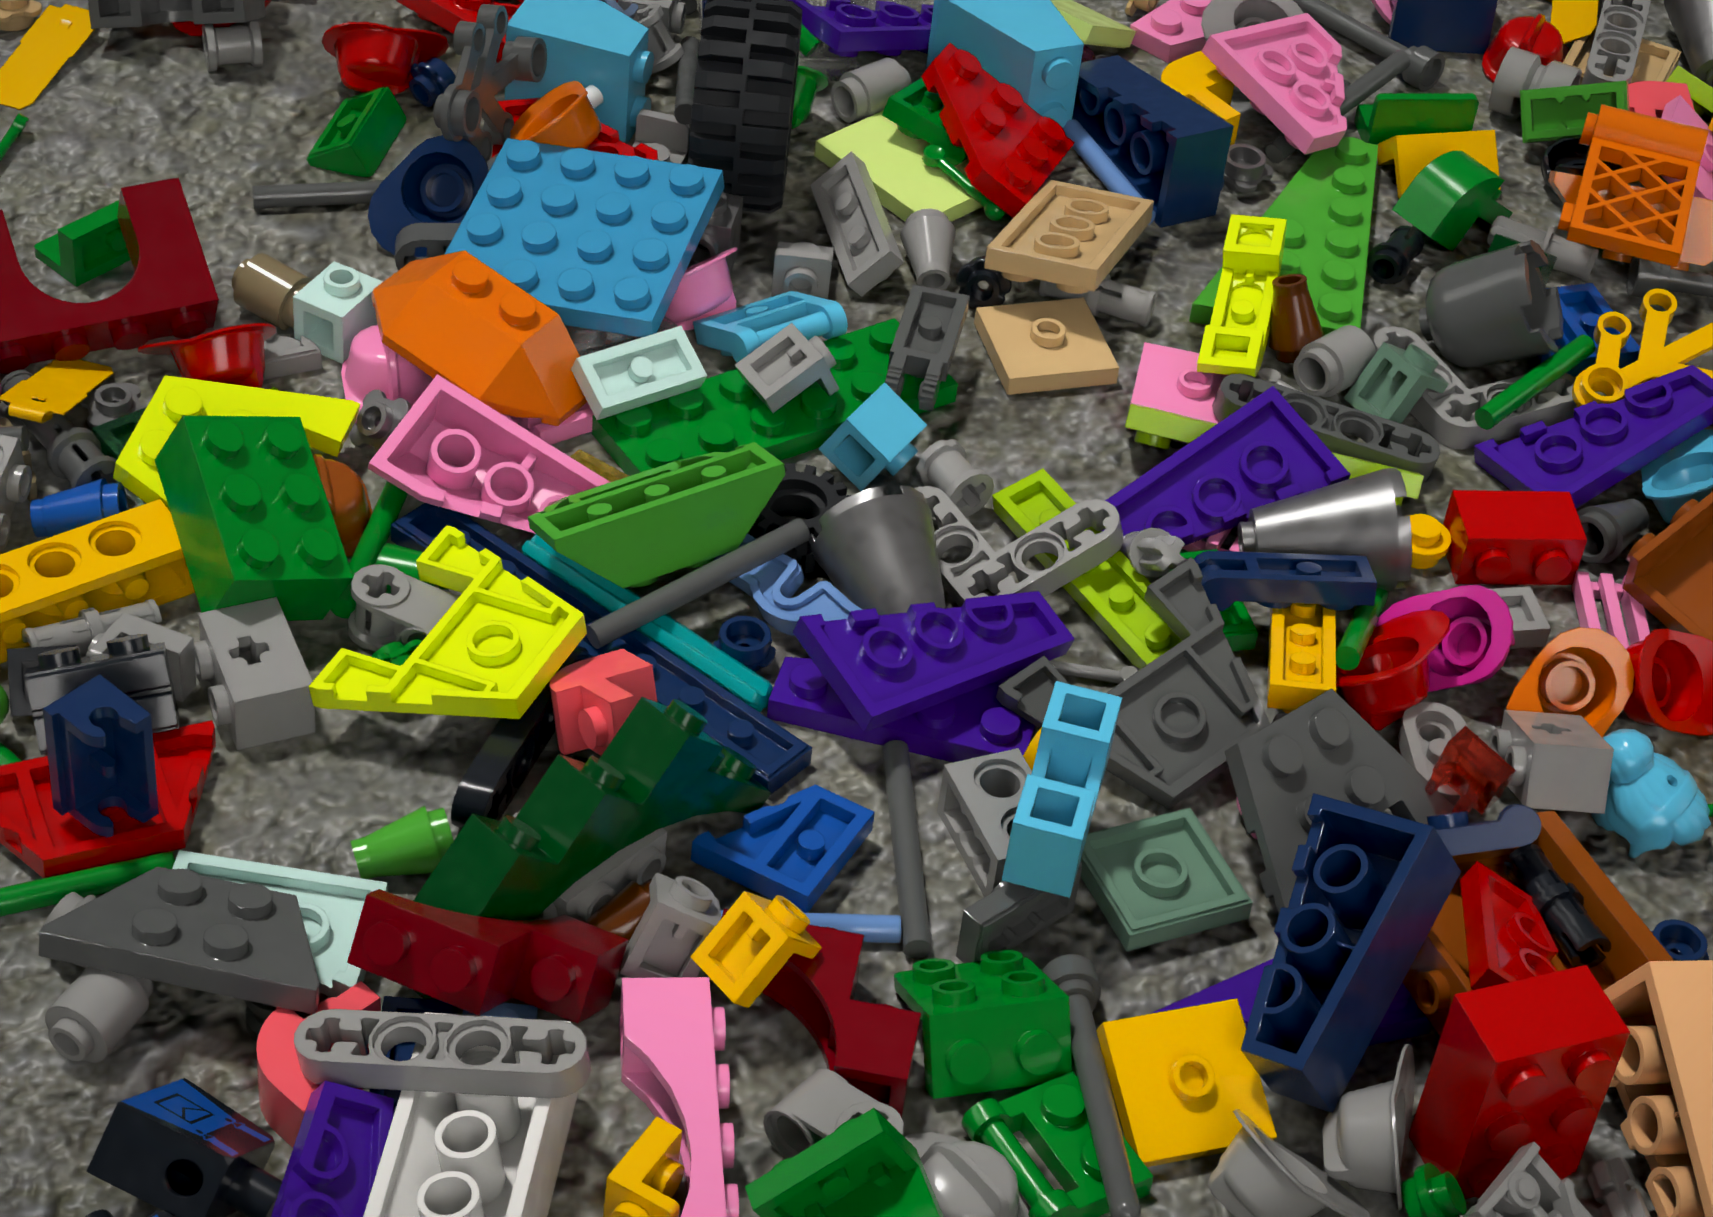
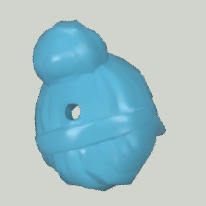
M1619 729L1603 737L1614 749L1605 814L1591 813L1596 824L1608 831H1615L1620 836L1626 838L1630 843L1628 852L1630 858H1636L1646 851L1664 849L1672 841L1680 846H1684L1701 840L1704 831L1711 825L1709 819L1710 809L1705 796L1698 788L1697 782L1690 772L1683 770L1674 760L1655 753L1649 737L1635 729Z

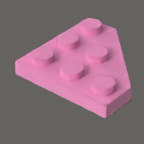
M1308 13L1209 36L1201 52L1216 66L1217 72L1223 78L1231 81L1250 100V104L1257 112L1265 115L1284 134L1286 141L1291 146L1300 150L1305 155L1335 147L1339 144L1347 131L1346 117L1340 113V107L1345 100L1344 77L1338 73L1337 68L1338 63L1342 59V48Z

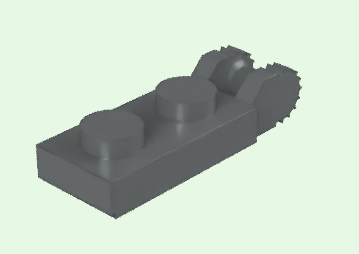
M913 284L890 349L888 373L885 383L900 397L904 386L905 374L916 378H924L918 393L919 409L932 412L938 397L941 381H946L968 313L970 296Z

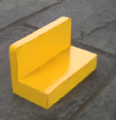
M1495 130L1396 135L1377 144L1378 165H1395L1397 195L1399 199L1424 167L1437 157L1450 151H1463L1499 176Z

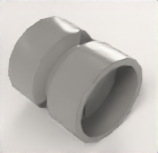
M1512 46L1506 53L1496 75L1488 108L1493 112L1517 119L1521 116L1520 90L1579 85L1582 70L1556 60L1547 66L1543 65L1540 55Z

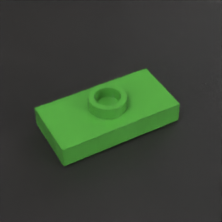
M1628 81L1520 90L1522 140L1525 144L1558 141L1563 138H1581L1587 113L1599 114L1601 104L1630 111Z

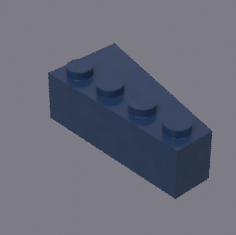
M1119 55L1081 62L1072 119L1077 120L1140 195L1144 199L1154 201L1153 210L1156 213L1154 222L1160 228L1215 216L1220 191L1224 186V171L1234 126Z
M1313 793L1307 813L1312 822L1306 845H1298L1292 866V871L1296 875L1293 892L1288 908L1281 907L1274 929L1275 934L1279 938L1272 965L1264 966L1241 1051L1272 1092L1333 1113L1454 887L1461 870L1434 826Z

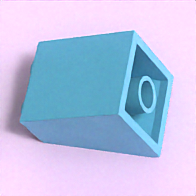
M524 0L508 22L506 42L509 40L514 41L518 36L542 38L547 48V65L544 76L539 82L514 79L505 87V100L540 98L552 89L571 81L580 82L584 88L594 85L603 95V103L594 109L600 122L617 130L619 140L628 144L636 132V118L640 110H651V98L645 97V86L651 76L654 64L653 52L647 51L649 28L601 0Z
M934 0L926 69L941 51L951 43L956 48L968 51L974 55L982 68L997 81L1015 88L1021 94L1024 102L1042 117L1053 119L1062 128L1066 125L1067 121L1072 120L1084 43L1050 0Z

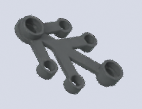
M482 4L480 6L476 22L460 21L456 25L453 44L456 54L460 55L461 59L455 82L446 88L444 94H440L437 97L434 106V121L436 126L441 128L443 137L447 141L459 142L463 138L477 147L486 161L490 160L492 145L503 146L506 139L510 138V131L514 126L512 114L504 112L494 96L514 79L529 82L541 81L547 65L545 41L542 38L518 36L514 41H507L502 51V61L495 65L501 40L507 31L508 15L504 6ZM481 117L484 120L483 131L479 128Z

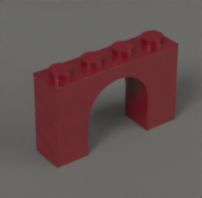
M179 177L120 189L117 218L133 265L134 275L127 285L116 294L95 302L73 303L62 301L45 294L35 287L20 267L3 210H0V374H9L16 370H23L29 364L52 359L57 361H75L85 357L89 352L113 347L119 350H131L144 345L148 340L173 335L180 339L191 338L203 333L208 328L214 327L219 299Z

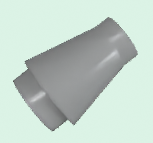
M921 209L912 213L905 221V225L900 233V239L916 275L917 285L944 290L950 284L949 272L956 230L952 222L948 220V217L936 209Z

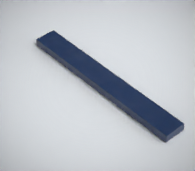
M424 503L391 524V541L393 543L421 552L425 551L446 525L455 527L465 534L466 544L478 552L486 548L500 557L503 569L520 580L527 576L584 613L586 626L611 613L463 513ZM634 630L599 649L592 646L587 635L577 645L588 650L589 658L625 649L652 664L657 703L668 706L673 699H677L701 714L708 721L702 731L722 747L726 746L733 749L753 763L757 770L752 778L769 790L771 794L811 764V746L639 631Z

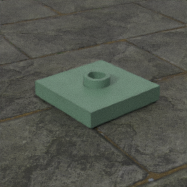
M1190 807L1088 833L1080 860L1082 862L1081 878L1126 952L1249 919L1253 902Z

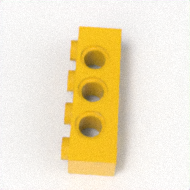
M161 499L0 554V664L8 661L7 649L30 646L29 642L24 643L22 641L23 628H35L78 618L80 610L92 607L98 612H104L142 603L148 599H154L157 605L160 606L195 593L171 512Z

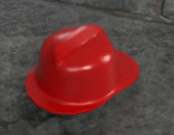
M1545 15L1516 17L1507 21L1500 28L1486 49L1481 66L1485 76L1494 83L1501 63L1512 46L1540 55L1541 63L1546 66L1554 60L1563 63L1569 48L1564 44L1559 30L1552 23L1545 20Z
M371 22L338 24L325 31L322 37L324 49L336 58L341 81L347 88L365 93L377 88L389 87L394 96L401 94L409 87V81L413 79L410 72L414 63L425 62L430 57L439 58L449 48L447 38L437 32L393 28Z
M269 323L236 325L202 334L192 339L143 345L138 347V352L153 355H173L183 378L261 388L265 373L264 341L276 333V327Z
M1435 610L1416 611L1393 618L1374 629L1360 663L1355 669L1343 670L1336 665V687H1339L1346 703L1374 730L1380 731L1403 717L1407 709L1417 705L1427 697L1430 686L1428 655L1449 632L1450 618L1442 611Z
M1666 628L1654 629L1644 640L1627 647L1626 650L1629 652L1634 669L1632 693L1623 708L1626 716L1639 724L1661 727L1672 732L1695 736L1713 735V641L1703 636Z

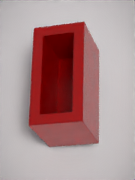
M1452 490L1443 525L1451 535V544L1446 556L1455 584L1572 585L1587 543V538L1570 492Z

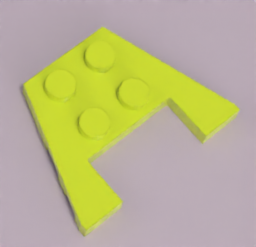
M165 375L115 462L113 479L121 482L125 488L145 503L161 499L170 511L155 458L183 415L300 417L310 447L338 457L357 420L360 403L353 400Z
M446 525L416 560L419 579L461 592L462 594L404 664L399 666L341 648L309 685L313 706L323 709L520 719L587 634L584 613L527 576L523 580L518 579L503 569L500 557L486 548L478 552L466 544L464 533L455 527Z

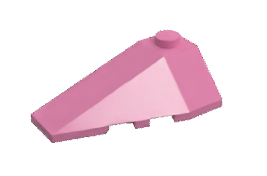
M438 374L368 464L369 470L421 502L534 534L536 533L529 527L528 516L543 511L545 507L564 497L610 483V481Z

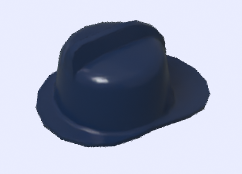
M441 135L426 139L414 148L380 183L371 197L368 219L371 233L380 246L395 256V240L402 228L415 223H461L489 172L487 161L477 147L463 138L459 142L447 141ZM416 247L415 256L426 257L427 248Z

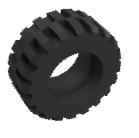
M707 0L705 4L694 85L688 164L723 170V192L743 196L742 211L770 214L781 209L783 205L802 24V9L789 0Z

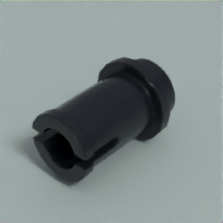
M1399 226L1390 234L1386 242L1376 245L1369 252L1367 258L1368 270L1375 281L1381 284H1396L1408 275L1411 261L1422 252L1424 247L1423 237L1419 231L1416 230L1410 239L1407 240L1405 236L1412 227Z

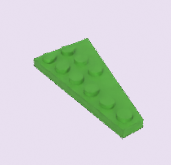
M1354 137L1342 138L1335 147L1313 152L1262 216L1287 219L1280 276L1302 274L1307 277L1308 290L1324 335L1346 325L1356 326L1361 329L1378 145L1365 143ZM1223 266L1193 302L1189 322L1210 325Z

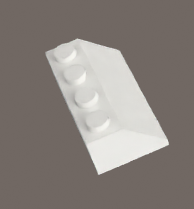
M425 1012V1013H424V1014L462 1015V1014H446V1013H431V1012ZM415 1043L411 1059L418 1056L425 1046ZM486 1045L476 1046L465 1052L460 1060L465 1064L482 1065L492 1061L498 1055L499 1050ZM519 1051L515 1052L516 1064L520 1062ZM553 1055L550 1064H556L557 1058L560 1055ZM401 1090L363 1217H547L579 1090L560 1098Z

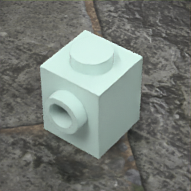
M335 261L332 262L293 296L294 339L301 341V336L310 339L320 349L321 355L343 364L349 357L353 338L361 330L377 325L375 307H373L371 297L373 289L383 281Z

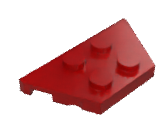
M210 720L182 726L179 729L153 733L159 814L142 823L128 816L127 812L121 807H107L100 813L109 817L113 822L114 836L112 837L97 835L67 812L62 816L53 808L48 756L1 765L0 843L42 878L186 848L216 748L213 721Z

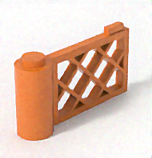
M1601 104L1599 114L1588 112L1579 144L1587 145L1589 149L1576 203L1564 202L1557 229L1568 231L1566 238L1568 241L1677 267L1682 254L1700 162L1709 130ZM1602 161L1618 164L1623 168L1612 171ZM1663 175L1680 179L1681 181L1666 184L1658 176ZM1639 181L1647 190L1636 192L1628 183ZM1608 189L1617 198L1604 200L1597 192ZM1662 202L1671 211L1660 214L1651 205ZM1632 210L1641 220L1629 222L1620 213ZM1601 219L1610 228L1605 229L1585 223ZM1656 232L1668 244L1647 239L1644 235Z

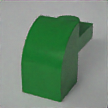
M1450 151L1431 161L1414 178L1392 209L1424 234L1452 252L1478 216L1492 225L1497 216L1502 215L1510 218L1513 212L1497 202L1503 193L1499 190V187L1505 180L1463 151Z

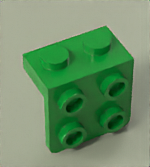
M1014 950L989 951L981 955V962L955 964L947 959H925L915 962L912 965V970L898 972L894 975L895 991L913 1011L921 1013L925 1090L933 1099L1043 1084L1072 1071L1069 996L1029 958L1023 957L1021 952Z
M875 1108L857 1118L844 1122L835 1132L794 1157L780 1161L771 1171L745 1186L752 1209L760 1217H944L917 1149Z

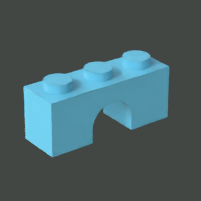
M1059 681L1055 682L1043 721L1031 775L1027 774L1013 820L1002 881L1070 898L1108 764L1122 697Z

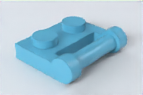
M788 291L693 321L697 344L720 350L723 356H733L736 363L790 323H793L807 340L815 335L831 339L844 335L848 328L846 314L838 302L795 291Z

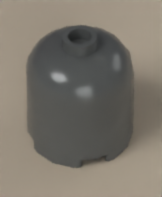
M1533 240L1518 243L1454 262L1438 271L1430 280L1425 298L1426 308L1419 310L1420 328L1426 341H1434L1437 349L1449 362L1463 368H1479L1557 352L1558 347L1554 340L1563 338V314L1557 287L1550 289L1545 287L1539 267L1549 265V262L1540 245Z

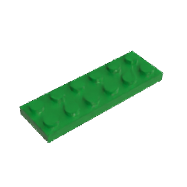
M893 318L822 341L837 363L830 371L839 386V390L831 396L817 382H814L772 413L741 378L737 369L705 379L700 388L603 419L596 420L593 415L592 435L627 477L690 457L711 452H731L740 445L753 442L760 445L780 461L820 448L837 428L885 382L888 373L890 349L899 322ZM905 374L900 398L916 414L926 412L927 410L919 409L918 400L919 388L924 378H916ZM949 374L946 381H941L938 397L933 409L956 402L958 383Z

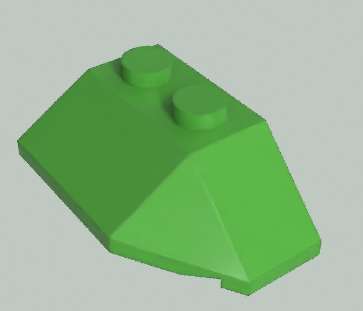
M757 443L744 444L736 447L731 452H711L674 461L564 497L545 507L543 511L528 516L529 527L556 552L621 588L644 587L657 581L659 576L685 567H702L712 562L715 557L738 549L784 478L785 467L783 462Z

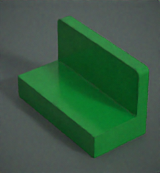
M1380 93L1376 95L1374 104H1358L1354 123L1361 140L1365 143L1376 145L1396 135L1472 131L1479 101L1473 93Z
M119 200L57 229V234L34 245L35 257L75 287L130 261L131 259L117 218Z

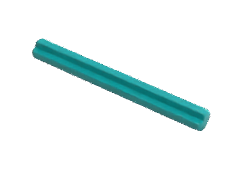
M537 534L531 540H526L522 546L525 556L611 613L642 598L628 588L623 589L556 552ZM665 614L636 629L758 712L768 707V700L773 690V686L769 681L669 615Z

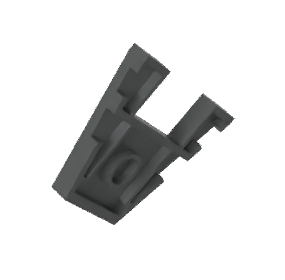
M1192 557L1150 584L1144 596L1145 601L1182 642L1107 692V694L1122 697V702L1106 770L1168 809L1229 767L1225 750L1270 724L1241 658H1235L1222 630L1225 624L1216 603H1210L1201 584L1203 579L1202 572ZM1043 656L999 685L996 699L1001 705L1041 729L1055 682L1069 683L1050 661Z
M1332 688L1224 751L1247 833H1256L1266 868L1265 871L1259 874L1266 898L1274 897L1278 914L1281 907L1288 908L1296 881V875L1292 871V866L1298 845H1306L1312 824L1307 813L1313 793L1380 812L1388 808L1394 816L1427 825V816L1459 812Z

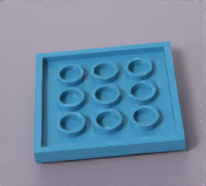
M507 138L445 254L467 251L558 313L564 325L646 337L658 332L724 190L723 170Z

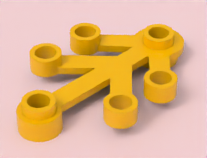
M1656 288L1649 290L1644 295L1639 309V315L1644 322L1638 360L1620 369L1618 367L1620 350L1628 341L1632 325L1630 320L1622 313L1610 311L1602 314L1597 321L1593 333L1594 340L1598 345L1595 364L1583 370L1576 377L1572 388V397L1577 407L1596 401L1597 404H1611L1624 399L1625 389L1688 367L1689 365H1685V363L1713 349V322L1664 347L1668 324L1671 323L1677 309V299L1671 292L1665 289ZM1650 305H1660L1666 311L1654 310ZM1604 328H1614L1620 334H1610ZM1697 367L1713 379V370ZM1595 392H1602V393L1606 394L1607 396H1602V395H1599V394H1597V393H1595Z

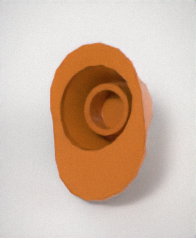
M571 81L552 89L532 104L515 122L510 131V138L587 149L598 137L602 127L587 97L588 92L580 82Z
M1577 627L1562 632L1544 646L1540 653L1532 660L1529 668L1514 688L1506 710L1581 715L1603 737L1623 710L1633 690L1634 669L1629 652L1616 637L1598 628Z

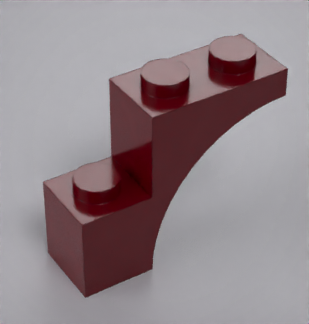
M378 889L366 895L347 963L478 1016L511 998H515L578 1024L609 1005L629 939L565 914L544 920L487 918L429 906Z
M724 908L722 917L726 914V912L729 909ZM808 925L805 930L822 947L813 959L793 953L761 993L785 1007L806 1027L816 1041L827 1069L836 1072L850 1085L877 1101L892 1106L900 1113L902 1118L914 1061L921 1013L895 1008L887 1004H873L854 1000L864 935L841 931L831 927Z

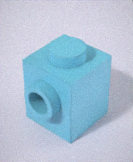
M884 382L837 428L819 450L862 491L884 469L894 476L918 452L910 442L927 424Z

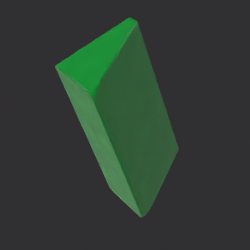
M389 87L377 88L344 99L308 154L306 160L310 166L358 177L373 176L406 123V116Z

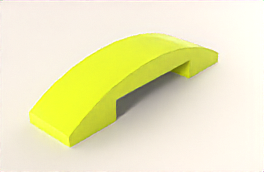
M1231 214L1223 247L1222 273L1210 325L1205 326L1197 362V372L1224 375L1240 373L1253 377L1257 376L1270 333L1273 303L1272 281L1279 277L1281 272L1287 219Z

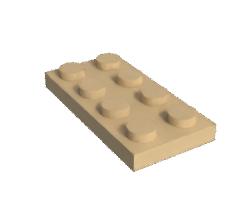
M1049 179L987 246L984 268L999 271L1004 278L1011 281L1029 282L1037 279L1056 283V287L1059 290L1067 293L1082 294L1088 291H1095L1151 222L1154 201Z

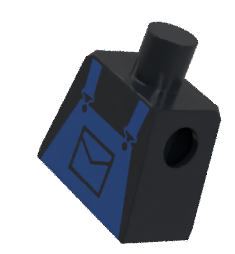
M185 1078L118 1102L86 1171L175 1217H226L236 1211L248 1217H271L282 1184V1180L264 1170L275 1147L272 1135Z

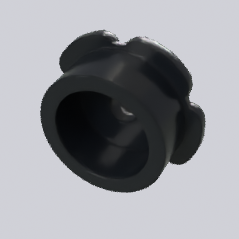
M986 256L972 259L968 264H964L957 273L956 284L960 286L958 293L970 296L969 307L971 308L1002 305L1005 302V294H1008L1012 288V281L1004 278L1001 272L984 268ZM980 281H986L989 284V287L986 289H982L979 287L978 283Z

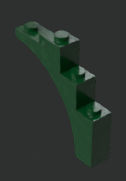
M641 697L600 759L590 756L587 762L584 763L558 754L516 817L505 815L502 821H497L472 813L413 901L480 917L504 920H534L576 881L618 851L654 831L698 815L726 811L748 814L762 808L771 792L752 778L757 770L753 763L733 749L726 746L722 747L702 731L708 721L697 711L677 699H673L668 706ZM414 990L423 999H436Z

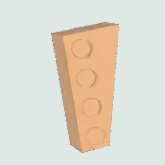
M1713 960L1649 961L1603 990L1630 1031L1609 1087H1616L1627 1112V1118L1620 1124L1629 1149L1637 1150L1640 1154L1645 1155L1651 1169L1645 1187L1658 1217H1713Z

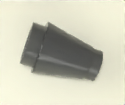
M1627 499L1625 501L1588 506L1580 509L1577 513L1587 538L1581 560L1596 564H1606L1613 561L1647 528L1649 514L1646 507L1638 500Z

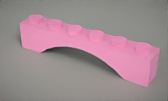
M622 978L619 1015L621 1082L647 1105L655 1118L658 1116L682 1130L679 1162L685 1168L683 1179L687 1198L681 1217H739L738 1184H724L723 1169H732L734 1167L733 1123H720L719 1109H729V1065L716 1064L715 1051L725 1050L724 1007L711 1006L710 978Z

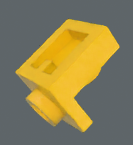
M744 891L690 957L734 1004L749 1008L793 953L813 959L822 947L805 930L810 924L809 918L791 901L781 895H776L771 901Z
M658 1116L652 1121L607 1176L603 1217H679L680 1206L672 1197L681 1183L685 1169L679 1163L682 1139L681 1129Z

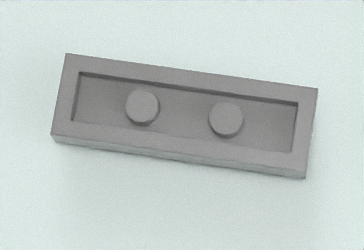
M851 151L810 186L847 285L862 297L878 283L886 280L895 269L904 263V260L867 167Z

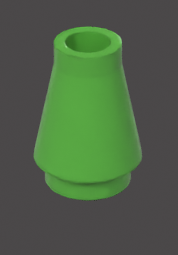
M424 805L371 834L351 840L350 842L360 878L371 879L374 877L432 873L454 840L444 807L427 812Z

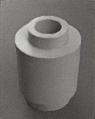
M884 58L844 73L839 81L835 82L832 86L831 100L836 113L842 120L858 122L883 111L888 98L909 86L912 82L909 73L903 66L892 58Z
M1352 325L1342 326L1305 345L1301 349L1293 366L1295 380L1299 387L1307 394L1321 397L1334 396L1353 386L1375 355L1376 348L1371 338L1362 329Z
M87 967L45 1014V1022L49 1030L48 1037L51 1044L61 1055L70 1060H84L93 1063L101 1062L148 1010V998L152 995L154 989L152 980Z

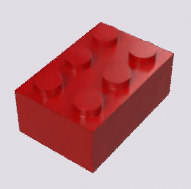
M1583 965L1454 994L1409 1131V1138L1424 1164L1431 1163L1441 1174L1450 1172L1455 1177L1465 1199L1472 1197L1480 1198L1518 1149L1532 1142H1535L1541 1148L1538 1154L1561 1180L1577 1171L1630 1034L1626 1024L1588 966Z

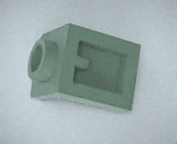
M1383 342L1344 399L1357 410L1402 423L1427 388L1443 394L1449 383L1434 371L1439 364L1437 360L1421 348L1410 344L1404 350Z

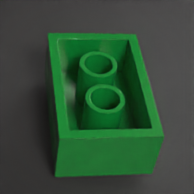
M183 415L155 458V463L201 613L277 597L287 621L323 620L350 584L353 575L301 418Z

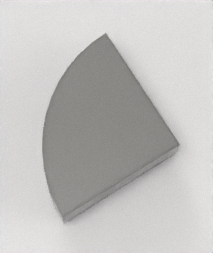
M276 328V333L264 341V380L322 369L320 349L315 343L304 336H301L300 341L292 337L278 335Z

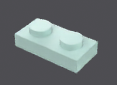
M682 326L578 357L571 368L596 420L700 388L707 378V374Z

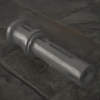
M16 370L9 373L1 381L2 394L20 381L27 380L33 375L26 370ZM3 401L6 405H10L9 402ZM53 413V417L44 423L19 418L30 433L47 450L46 459L49 468L57 477L68 479L71 483V488L92 482V478L94 480L105 478L108 484L118 483L113 479L117 459L105 456L102 453L101 442L91 430L84 427H75L66 415Z

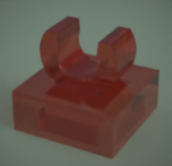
M1465 725L1448 741L1432 770L1433 773L1425 786V791L1432 795L1440 786L1448 784L1461 796L1451 813L1468 811L1469 813L1474 808L1483 815L1500 798L1516 770Z

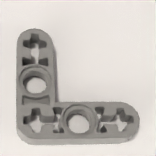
M1395 326L1384 327L1378 330L1373 337L1372 342L1376 352L1383 342L1404 350L1410 344H1413L1437 360L1439 364L1434 371L1449 383L1443 394L1426 389L1410 412L1435 440L1449 448L1470 449L1474 448V445L1490 439H1494L1496 442L1519 436L1520 428L1541 420L1548 427L1574 417V408H1577L1572 397L1575 378L1566 373L1518 408L1516 413L1510 414L1491 429L1485 430L1476 423L1475 411L1524 375L1468 389L1421 337L1413 331Z
M932 486L914 488L923 493L931 509L932 517L936 518L939 529L934 533L942 585L959 607H962L967 598L988 596L984 592L980 593L985 589H988L993 594L998 593L997 595L1039 591L1043 597H1046L1111 558L1119 551L1123 544V530L1116 507L1105 500L1088 499L1073 505L995 552L946 493ZM1092 526V527H1093L1095 530H1097V531H1101V530H1104V531H1102L1101 533L1095 534L1093 531H1091V530H1085V529ZM1065 540L1068 542L1070 549L1075 547L1073 551H1068ZM954 546H966L973 550L967 559L959 563L950 564L941 560L943 553ZM1039 553H1051L1058 557L1055 564L1045 570L1035 571L1025 566L1032 556ZM1011 572H1015L1016 578L1019 583H1015L1013 574L1009 576L1008 574Z

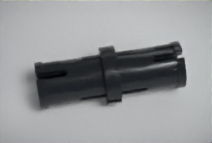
M1528 844L1510 853L1508 858L1515 864L1518 870H1516L1511 862H1504V873L1516 887L1533 898L1532 902L1540 912L1550 934L1560 945L1561 950L1567 956L1573 967L1587 965L1590 969L1601 963L1606 958L1603 952H1610L1611 942L1587 914L1583 907L1584 897L1576 886L1570 882L1566 884L1560 878L1539 845Z

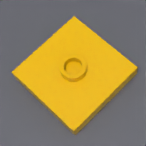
M1237 998L1102 1022L1096 1029L1125 1139L1146 1167L1224 1153L1242 1128V1124L1233 1112L1235 1109H1239L1248 1116L1269 1138L1273 1140L1277 1138L1260 1075L1241 1051L1246 1027Z

